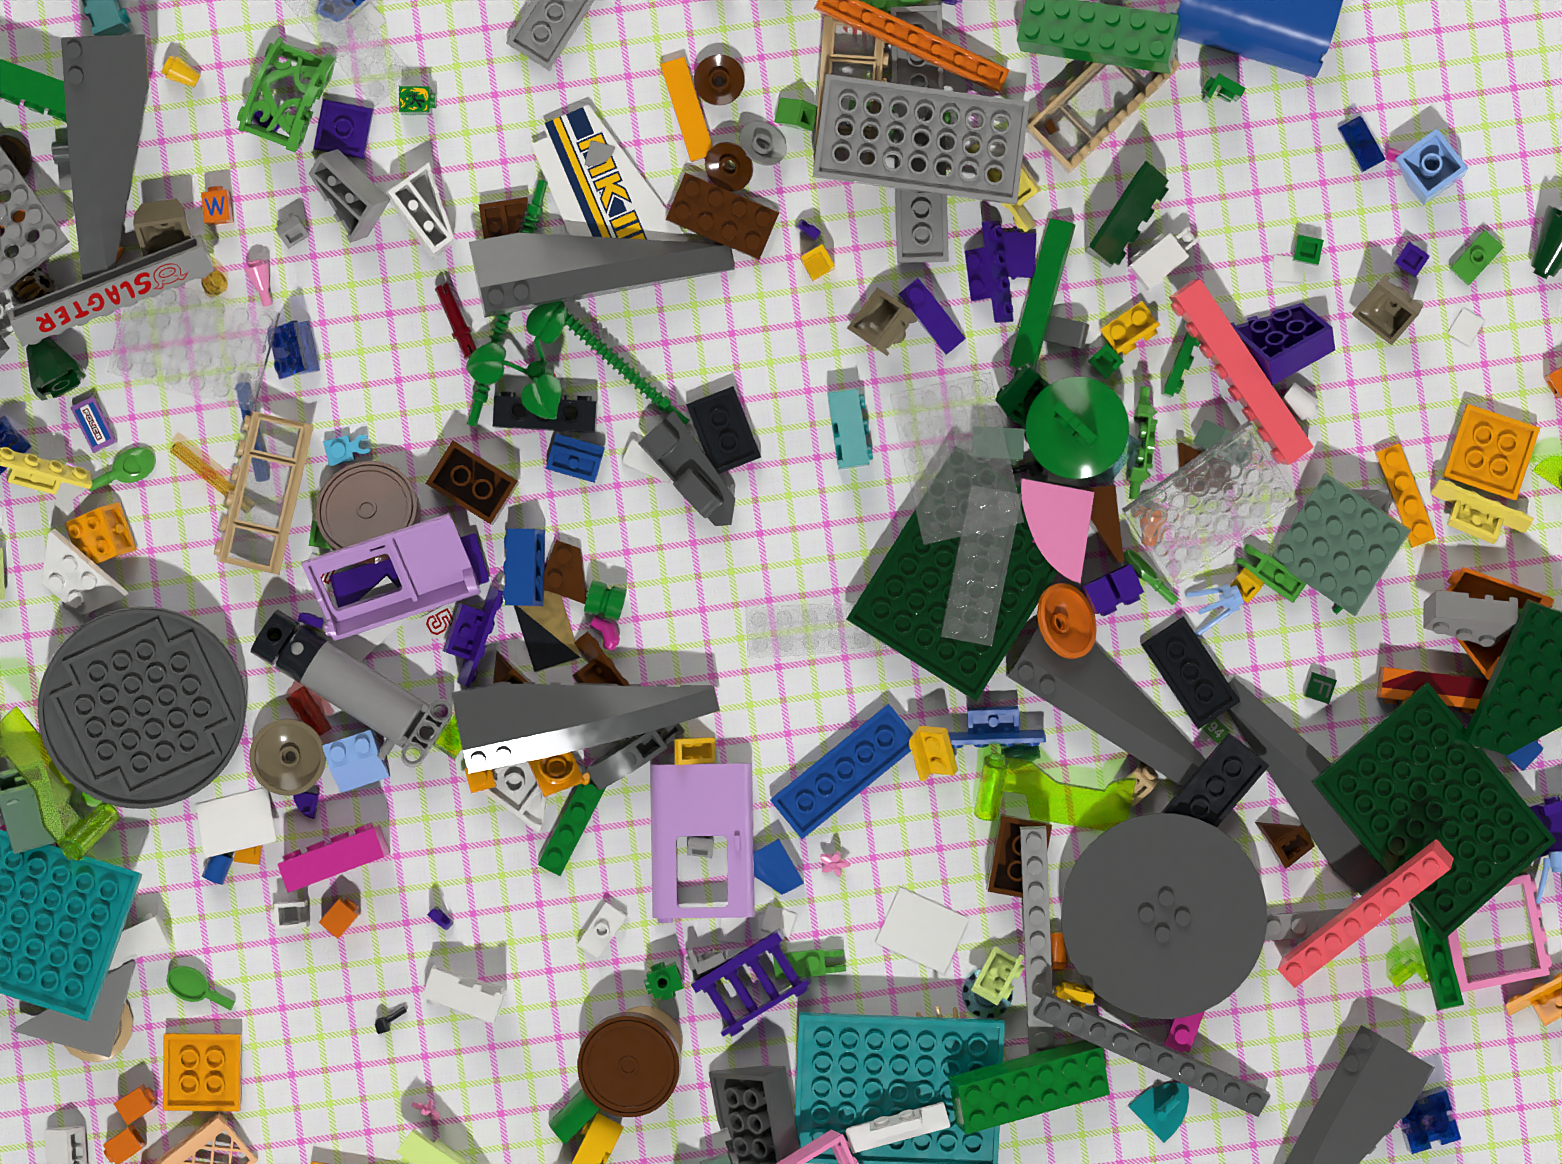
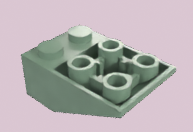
M38 761L0 772V812L13 853L17 854L64 840L42 762Z

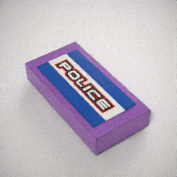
M95 396L70 407L93 453L117 442Z

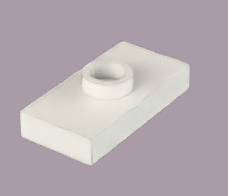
M606 902L577 945L596 958H599L627 915Z

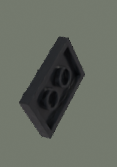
M734 386L686 404L705 455L718 474L761 458Z

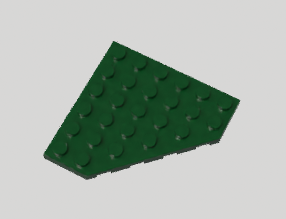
M1527 599L1462 738L1467 743L1507 756L1562 727V611Z

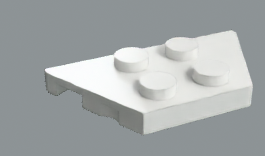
M56 529L48 533L41 583L79 616L123 599L129 594Z
M528 762L492 769L497 787L483 790V792L539 833L543 826L547 797L543 796ZM463 770L460 775L467 779L465 770Z

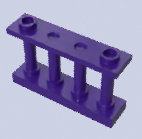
M780 928L691 983L695 993L701 990L704 993L707 992L727 1024L720 1032L723 1037L727 1034H730L731 1037L738 1034L744 1029L742 1025L791 995L794 994L798 997L809 990L808 985L812 981L811 978L808 976L800 980L780 948L782 946L780 942L785 937ZM766 950L769 954H773L792 987L780 994L759 962L760 957L758 955ZM743 964L751 967L770 998L769 1001L757 1007L737 975L739 972L737 968ZM722 977L725 980L729 979L749 1012L737 1020L716 989V981Z

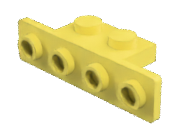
M975 143L969 146L967 151L972 154L976 153L979 150V145ZM1022 163L1017 204H1001L1012 213L1013 221L1017 227L1027 232L1034 228L1036 223L1022 204L1040 192L1041 188ZM993 168L988 170L987 177L991 182H998L1001 179V173Z
M7 447L0 448V466L10 468L6 476L8 483L56 495L61 482L90 489L92 486L90 472L82 467L64 465L56 460H45L33 454L15 452Z
M1439 479L1430 493L1453 504L1447 522L1448 526L1491 544H1495L1498 540L1502 525L1525 533L1533 523V518L1527 516L1524 512L1508 508L1498 501L1484 498L1478 493L1465 490L1450 481Z

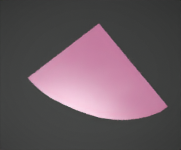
M1022 479V505L1037 547L1045 559L1058 572L1072 581L1081 583L1094 492Z

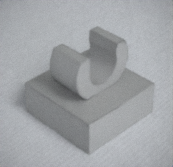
M292 213L288 214L290 220L282 224L278 220V227L275 228L288 249L310 236L298 216H294Z
M689 836L687 855L712 858L714 848L712 836H706L705 838Z

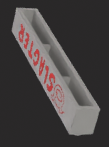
M197 235L107 272L8 310L9 322L22 347L28 344L34 345L43 338L51 335H60L66 329L76 325H85L90 320L99 316H108L114 310L122 307H131L142 299L156 297L170 288H179L193 279L205 278L211 272H214L212 259L201 235Z

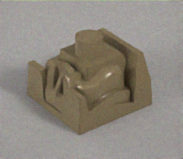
M177 198L143 203L134 214L133 226L143 257L193 237L186 221L184 208Z
M1385 274L1353 311L1352 315L1390 345H1393L1419 315L1424 302L1418 299L1413 300L1403 288L1387 282L1389 275Z
M877 287L847 329L888 356L889 352L886 348H889L892 344L901 343L906 337L905 330L908 328L909 323H915L918 319L905 305Z

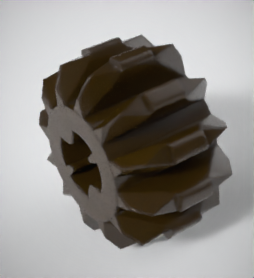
M34 268L18 280L14 286L15 291L18 292L17 297L23 300V304L58 290L54 285L55 281L51 280L49 274H45L41 268Z

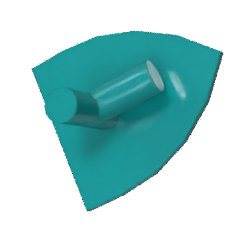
M1176 1082L1155 1086L1137 1097L1128 1107L1165 1143L1182 1124L1187 1113L1189 1086Z

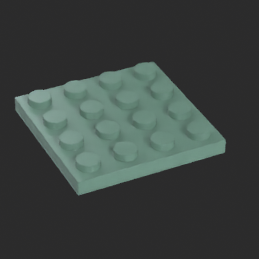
M1325 473L1271 557L1287 567L1291 574L1356 616L1412 530Z

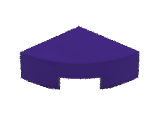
M800 219L795 226L815 242L821 235V231L818 228L808 224L804 219Z
M307 612L299 613L297 620L298 622L321 629L324 623L322 617Z
M305 791L293 795L296 806L302 814L308 818L315 819L320 794Z
M435 906L427 914L445 930H448L453 925V921L438 906Z

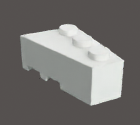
M427 163L389 190L387 196L391 199L390 203L431 258L434 259L453 245L454 236L443 208L430 164Z
M151 913L136 919L138 924L130 928L128 924H125L109 971L172 942L160 914L152 917Z
M434 965L431 969L423 998L428 999L427 1003L438 1007L445 1005L452 1008L453 1012L463 1015L469 1014L478 1020L494 1024L498 1018L507 988Z

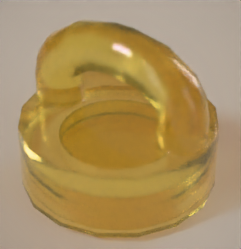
M214 270L207 277L201 279L204 292L210 298L221 295L227 289V279L220 271Z

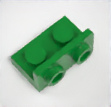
M1218 74L1215 78L1210 77L1204 85L1201 93L1205 96L1202 101L1207 103L1214 92L1217 91V96L1229 103L1231 100L1236 102L1241 98L1246 88Z

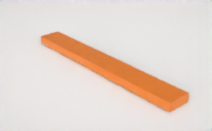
M817 0L814 6V10L994 93L999 94L1009 73L1010 69L863 1Z

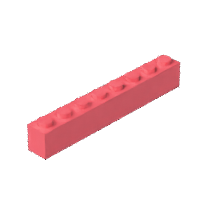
M1193 279L1169 297L1172 301V310L1177 316H1182L1187 323L1185 325L1187 332L1191 337L1197 338L1201 344L1199 349L1207 359L1210 358L1215 365L1213 369L1216 375L1221 380L1224 379L1227 382L1229 394L1235 401L1239 400L1243 406L1242 413L1247 420L1254 422L1258 428L1256 430L1258 437L1264 443L1267 442L1272 449L1270 454L1277 463L1290 465L1314 448L1201 279Z
M1435 839L1283 956L1277 970L1296 988L1449 871L1454 858Z

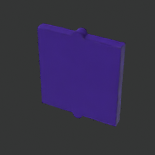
M1017 230L1003 232L1008 277H1011L1012 280L1016 278H1033L1035 273L1036 233H1018Z

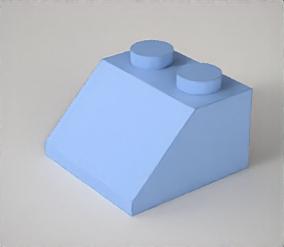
M1435 129L1395 159L1407 185L1423 206L1464 177L1468 170V167L1438 129Z
M373 729L322 745L329 769L341 793L390 777L385 760L377 757L380 751V744Z

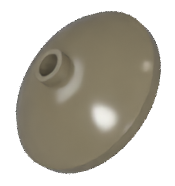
M280 719L271 722L257 733L251 744L249 761L252 773L256 780L272 793L284 796L303 793L313 787L324 772L326 757L322 747L324 745L323 740L314 728L300 720ZM289 751H292L295 754V759L293 761L289 760L287 757Z

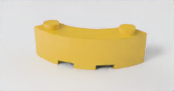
M596 1113L593 1121L589 1120L581 1132L585 1137L571 1164H606L624 1126Z

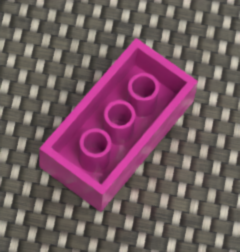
M371 822L354 829L356 834L349 836L347 831L330 838L331 843L325 845L323 840L306 847L307 852L301 853L299 849L282 856L283 861L277 865L287 892L295 891L390 854L380 825L373 827Z

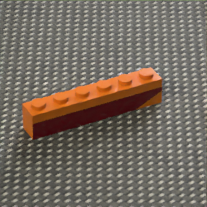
M1380 667L1376 697L1383 698V703L1398 705L1399 700H1405L1421 685L1428 682L1448 708L1449 706L1459 707V712L1474 714L1489 680Z

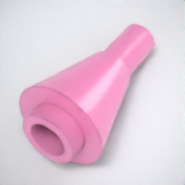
M262 259L248 262V267L244 270L256 291L259 292L262 306L272 305L268 290L269 263H263Z

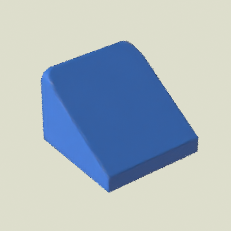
M1534 741L1505 756L1524 771L1544 748L1537 741Z

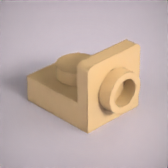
M1140 762L1135 770L1117 785L1116 790L1134 807L1155 788L1159 778L1152 767Z

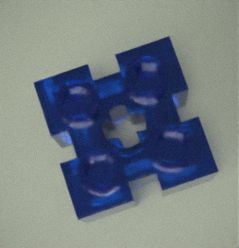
M1442 1086L1422 1091L1423 1098L1416 1100L1410 1112L1403 1119L1399 1120L1403 1125L1406 1124L1407 1126L1401 1132L1406 1148L1411 1154L1431 1149L1430 1142L1432 1141L1445 1145L1461 1140L1456 1120L1450 1115L1447 1116V1111L1452 1110L1447 1090ZM1428 1115L1429 1117L1431 1116V1118L1428 1119L1427 1125H1425L1422 1122V1119H1424V1116Z

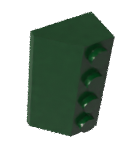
M1145 161L1085 252L1109 268L1114 263L1119 266L1127 254L1123 249L1128 242L1133 244L1141 232L1137 229L1142 221L1148 222L1155 211L1151 208L1156 199L1161 202L1169 188L1165 187L1169 180L1149 162Z

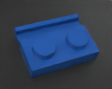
M555 434L546 469L595 483L605 447Z

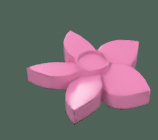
M839 851L835 852L832 856L830 854L820 855V859L824 863L822 872L828 873L833 870L839 877L842 873L841 868L849 867L850 863L840 860L841 854Z
M429 1100L426 1106L422 1102L419 1104L412 1103L411 1106L420 1110L421 1114L437 1121L440 1119L439 1113L431 1107L434 1103L433 1101Z

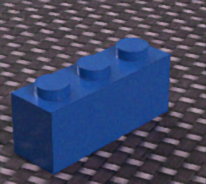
M507 529V534L504 537L506 560L503 564V571L506 575L503 588L505 605L543 606L545 530Z

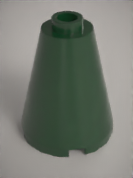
M1548 205L1545 211L1531 266L1535 268L1533 273L1545 279L1549 275L1554 277L1562 268V211Z

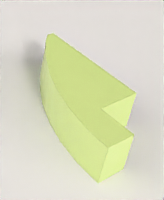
M414 1128L396 1151L412 1164H472L439 1139L433 1143Z

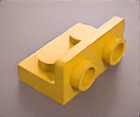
M1141 301L1101 328L1100 332L1117 354L1122 352L1125 356L1137 348L1135 342L1141 338L1147 341L1158 334L1156 328L1160 326V323L1156 322L1144 302Z
M919 726L909 739V748L912 751L915 769L918 772L920 781H926L931 773L954 776L958 771L947 728Z
M1061 980L1060 986L1055 985L1053 992L1054 996L1066 1001L1069 999L1071 1000L1070 1003L1085 1007L1086 1003L1092 1005L1095 996L1089 986Z

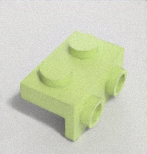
M994 946L971 991L995 1005H998L1002 998L1007 1000L1014 988L1010 983L1013 978L1018 980L1025 967L1021 964L1025 956L1020 954L1018 958H1015Z

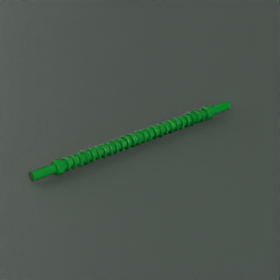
M538 180L532 203L528 204L526 209L528 216L524 217L526 219V223L522 224L524 230H521L520 233H533L534 230H537L535 224L540 222L537 218L543 212L541 205L548 182ZM512 313L496 315L498 320L493 322L496 327L491 329L494 333L489 336L492 340L488 343L500 345L501 342L505 341L503 335L507 334L505 328L509 327L507 321L511 320L509 314ZM480 383L475 385L477 390L473 391L471 397L474 401L467 421V425L477 427L483 403H486L488 400V394L486 393L490 391L488 385Z
M566 309L564 326L568 325V330L575 332L574 336L579 335V340H585V345H590L591 351L595 349L597 351L596 355H602L601 359H606L608 361L607 365L612 364V369L619 371L618 375L623 374L624 380L629 379V384L633 383L635 385L634 389L639 388L641 390L640 394H646L645 398H650L652 400L651 404H657L656 408L660 412L664 411L669 415L672 411H675L684 425L690 421L671 404V399L667 396L663 397L661 391L658 393L656 391L657 387H651V382L647 383L645 381L646 377L641 378L640 372L635 373V368H630L629 362L624 363L623 357L618 358V353L614 354L612 352L613 348H607L608 344H603L601 342L602 338L597 339L596 333L591 334V329H586V324H580V319H574L575 315H570L568 313L569 309Z

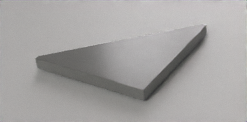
M131 961L107 975L91 1022L47 1009L17 1026L14 1032L108 1058L111 1057L136 961Z

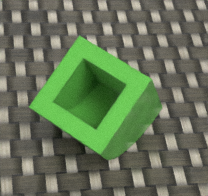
M780 97L774 122L787 127L813 132L818 106L803 100Z

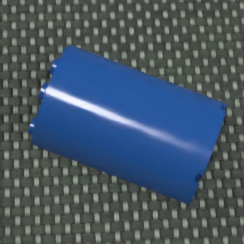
M1180 0L1176 12H1171L1170 14L1179 15L1181 23L1180 39L1316 78L1323 64L1321 59L1328 52L1343 0Z

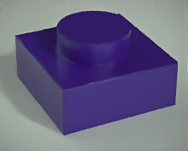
M1407 242L1393 264L1415 278L1430 255L1411 242Z

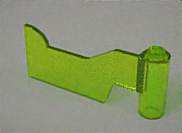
M17 706L0 720V758L5 756L34 790L42 825L60 846L63 854L70 860H81L120 820L118 811L111 804L101 802L85 819H81L68 803L74 785L61 774L51 760L41 734Z
M992 753L984 758L973 813L977 818L984 821L997 820L999 818L1003 793L1006 791L1026 795L1030 819L1106 831L1114 825L1128 820L1136 779L1121 778L1114 780L1106 786L1105 790L1056 781L1032 761Z

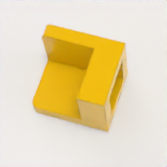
M823 244L800 257L812 281L835 269V265Z

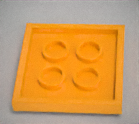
M1466 404L1442 477L1516 501L1540 427Z
M164 1033L163 1111L239 1112L241 1110L242 1034Z

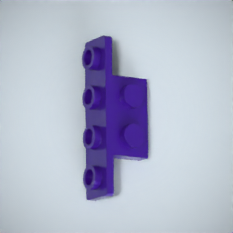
M982 221L985 247L965 251L971 301L991 299L995 323L1013 322V305L1011 304L1010 281L1007 273V257L1004 250L1001 221Z
M494 587L489 588L482 610L459 603L442 650L464 658L457 683L468 688L477 677V666L479 660L485 654L487 637L494 629L496 612L503 603V591Z

